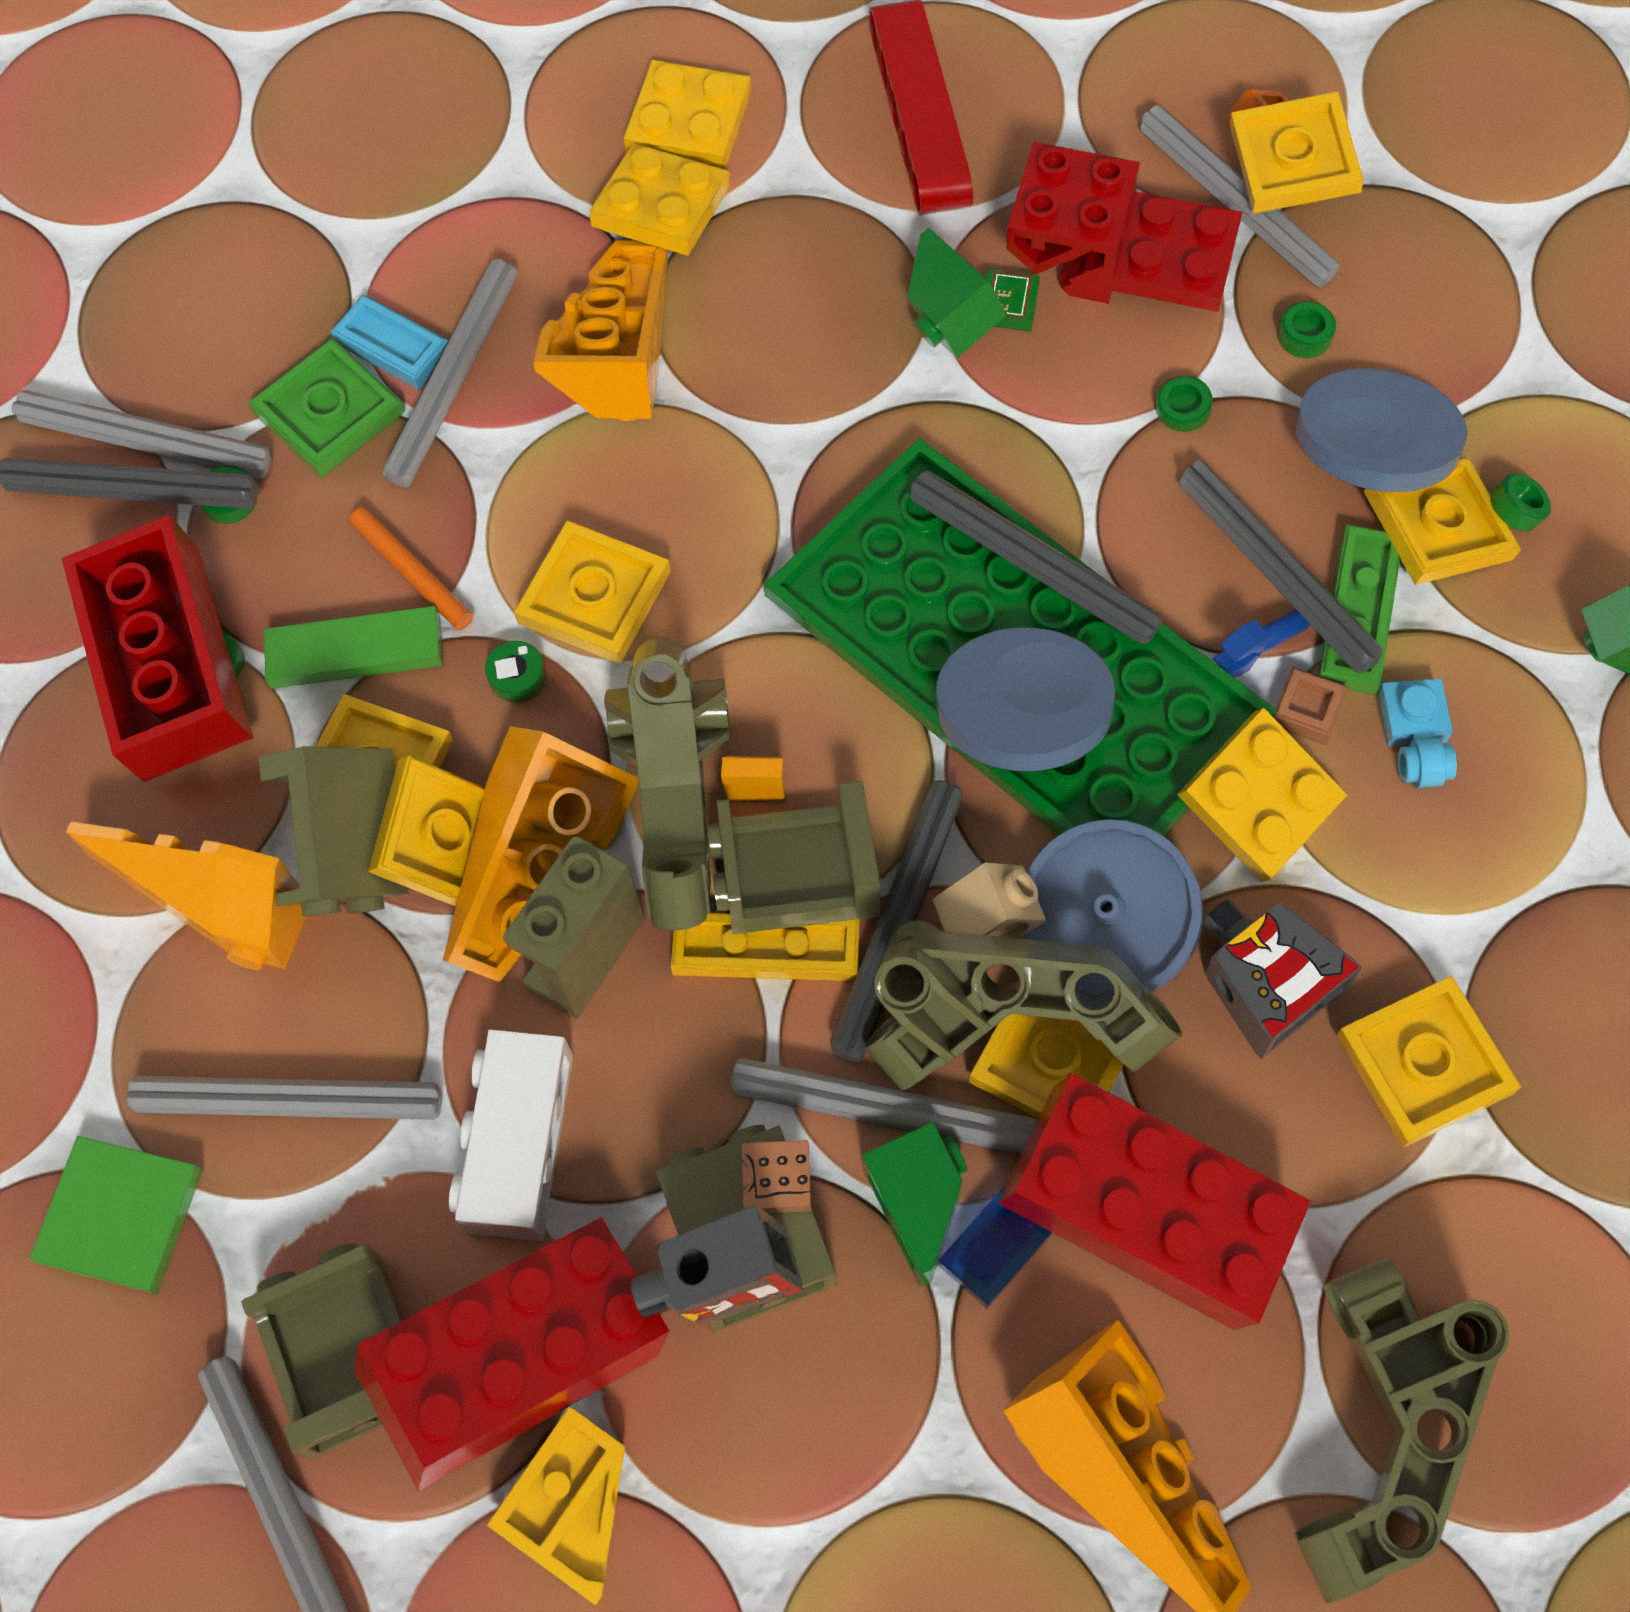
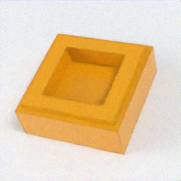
M766 756L722 757L721 779L725 799H729V801L785 802L786 779L783 758Z

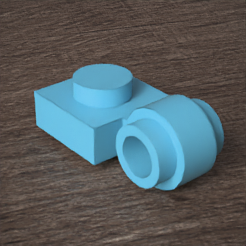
M1442 678L1382 683L1377 695L1387 746L1409 745L1408 747H1401L1398 753V770L1401 781L1403 783H1413L1415 788L1441 787L1444 785L1445 780H1453L1457 771L1455 749L1451 743L1442 744L1448 742L1453 732Z

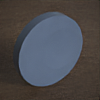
M1380 369L1345 370L1330 374L1315 382L1302 398L1295 426L1297 440L1310 460L1322 470L1349 484L1385 492L1420 490L1441 482L1455 470L1467 439L1465 420L1460 410L1447 396L1433 386L1414 377Z
M1009 628L981 635L961 646L948 658L937 680V716L940 726L948 739L969 757L981 763L1006 770L1039 771L1052 769L1083 757L1105 737L1111 725L1114 712V681L1109 668L1102 658L1081 641L1066 634L1047 629Z
M1099 820L1078 825L1052 840L1038 854L1027 872L1037 887L1038 902L1046 921L1022 936L1023 939L1092 945L1110 949L1121 958L1142 984L1152 993L1170 983L1184 969L1195 952L1203 924V901L1198 881L1191 866L1178 848L1164 836L1148 827L1123 820ZM1088 973L1078 980L1080 987L1092 994H1102L1113 986L1110 979L1099 973Z

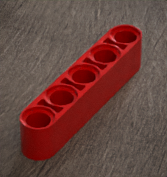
M908 0L870 7L869 23L872 43L917 213L921 216L971 207L973 205L971 174L922 0Z

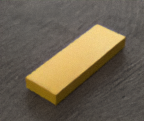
M710 911V913H707L706 920L700 925L690 929L674 930L671 958L672 975L855 981L858 974L860 919L732 934L730 912Z

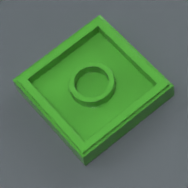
M333 338L248 402L253 414L320 478H323L405 413L402 401Z
M77 1136L29 1260L38 1265L157 1295L203 1170L194 1164Z

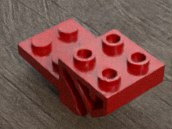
M1032 143L1008 224L1006 249L1035 274L1063 263L1059 285L1072 297L1109 304L1112 291L1219 312L1243 212L1136 191L1140 162L1044 143Z

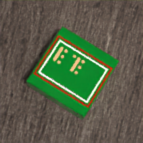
M986 270L985 278L989 280L1007 313V316L994 327L1032 332L1040 276Z

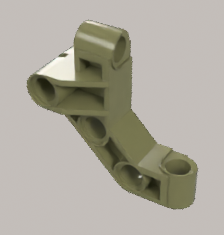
M656 637L646 640L638 647L634 654L633 664L629 669L628 688L607 689L604 705L610 737V751L638 768L644 845L642 875L648 919L651 918L653 926L658 929L668 931L684 930L700 925L706 920L707 913H710L711 874L703 759L729 741V712L725 679L693 682L690 661L687 662L684 650L678 643L668 638ZM652 663H664L673 669L675 676L669 681L655 682L644 674L643 669Z
M917 920L909 921L896 930L877 970L874 981L875 992L892 1017L884 1022L867 1039L863 1048L900 1090L907 1092L910 1087L920 1082L936 1068H943L1010 1014L1080 1021L1097 1041L1100 1039L1113 1055L1129 1068L1131 1073L1137 1071L1180 1038L1182 1031L1171 1012L1160 999L1149 991L1121 958L1110 949L1092 945L944 932L931 923ZM994 964L1009 965L1016 970L1020 978L1011 985H1000L989 978L986 969ZM1088 973H1099L1110 979L1113 986L1102 994H1092L1082 989L1078 980Z
M1388 1257L1381 1258L1324 1284L1325 1294L1332 1311L1345 1335L1351 1341L1394 1429V1435L1372 1501L1357 1508L1346 1509L1330 1515L1294 1533L1325 1603L1338 1601L1365 1590L1383 1580L1384 1577L1424 1560L1435 1551L1447 1521L1497 1360L1503 1355L1509 1342L1510 1332L1506 1319L1496 1307L1485 1301L1473 1299L1460 1302L1420 1320L1405 1282ZM1457 1320L1467 1324L1473 1331L1475 1346L1471 1353L1461 1349L1455 1340L1453 1331ZM1428 1410L1437 1411L1442 1414L1449 1422L1451 1428L1450 1441L1445 1448L1437 1452L1425 1447L1417 1433L1418 1421L1421 1415ZM1399 1506H1407L1413 1510L1419 1518L1421 1525L1417 1541L1405 1548L1395 1546L1388 1538L1385 1529L1389 1513Z

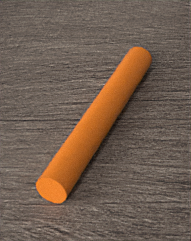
M359 507L352 512L349 517L350 524L432 606H436L438 612L456 630H462L471 623L473 613L366 507Z

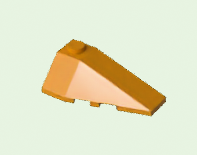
M615 240L589 271V283L580 294L572 292L564 301V314L558 321L549 319L541 329L533 361L535 372L595 418H616L621 421L652 419L658 382L669 250L637 240Z
M510 726L486 783L443 960L500 982L521 956L520 953L506 945L503 939L504 933L571 838L580 837L601 849H606L620 830L638 786L639 777L543 731Z
M70 822L66 833L90 858L227 952L226 958L229 961L256 971L262 970L264 964L286 969L307 916H302L301 905L277 906V893L293 891L299 888V884L280 858L206 840L203 841L200 851H196L191 847L183 845L182 841L177 837L158 834L154 845H150L146 839L127 829Z
M1116 1320L1033 1379L1003 1412L1014 1427L1018 1439L1028 1448L1042 1471L1196 1612H1236L1252 1588L1216 1506L1207 1500H1200L1187 1466L1188 1463L1195 1459L1185 1438L1174 1442L1157 1405L1167 1399L1158 1377L1120 1321Z

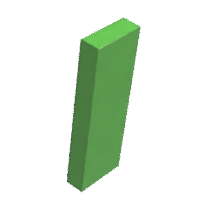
M1346 524L1342 535L1332 596L1382 647L1383 653L1379 658V662L1373 668H1369L1363 673H1356L1324 640L1318 674L1320 677L1348 686V690L1372 695L1377 694L1381 684L1400 566V557L1385 531Z
M436 606L266 628L264 629L265 680L270 689L443 666L440 615Z

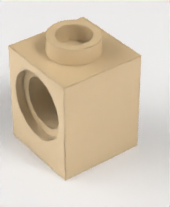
M985 862L932 899L945 932L1019 939L1046 921L1038 902L1037 887L1022 865Z

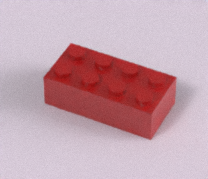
M170 514L61 558L111 752L118 761L143 782H146L253 738L199 548Z
M1070 1073L1053 1087L998 1204L1221 1324L1237 1330L1261 1322L1311 1200L1083 1078Z
M602 1217L357 1344L354 1372L418 1491L658 1356L670 1330L660 1314L644 1319L639 1313L631 1288V1279L637 1277Z

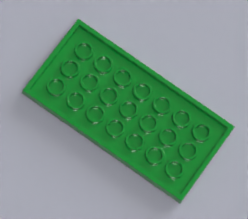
M920 438L763 584L765 597L1057 835L1092 821L1123 820L1148 827L1165 837L1190 810L1177 795L1178 792L1253 712L1265 708L1273 718L1277 712L1270 704L1162 622L1154 637L1147 644H1140L913 502L910 498L912 484L923 471H931L1100 576ZM1022 627L1056 631L1081 641L1102 658L1113 677L1115 687L1114 712L1109 730L1100 743L1086 755L1071 763L1052 769L1039 771L1006 770L981 763L969 757L948 739L940 726L937 716V680L943 665L957 649L981 635L1003 629Z

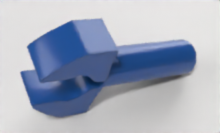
M1296 609L1263 627L1254 619L1241 626L1222 642L1221 646L1225 651L1213 657V660L1234 678L1239 677L1250 671L1262 653L1307 630L1310 624Z

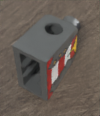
M1229 898L1217 905L1203 920L1202 925L1223 946L1211 958L1206 970L1207 979L1261 1060L1349 989L1362 968L1351 956L1287 907L1280 904L1274 905L1252 923Z
M757 1205L661 1242L657 1246V1252L662 1268L631 1279L634 1301L644 1319L674 1309L676 1314L695 1323L714 1320L804 1291L785 1226ZM708 1270L707 1276L702 1281L705 1272Z

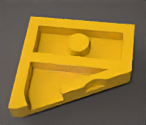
M569 1406L487 1526L596 1606L602 1597L625 1446Z

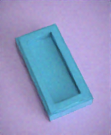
M364 294L330 331L333 339L343 348L418 390L430 379L449 343L443 337Z

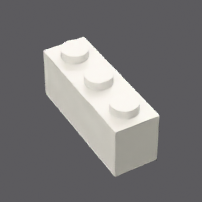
M489 1030L485 1050L478 1049L475 1053L472 1065V1085L478 1088L474 1111H466L460 1135L461 1148L467 1150L463 1174L454 1175L449 1193V1211L456 1214L455 1221L467 1234L544 1241L573 1061V1054L565 1037Z

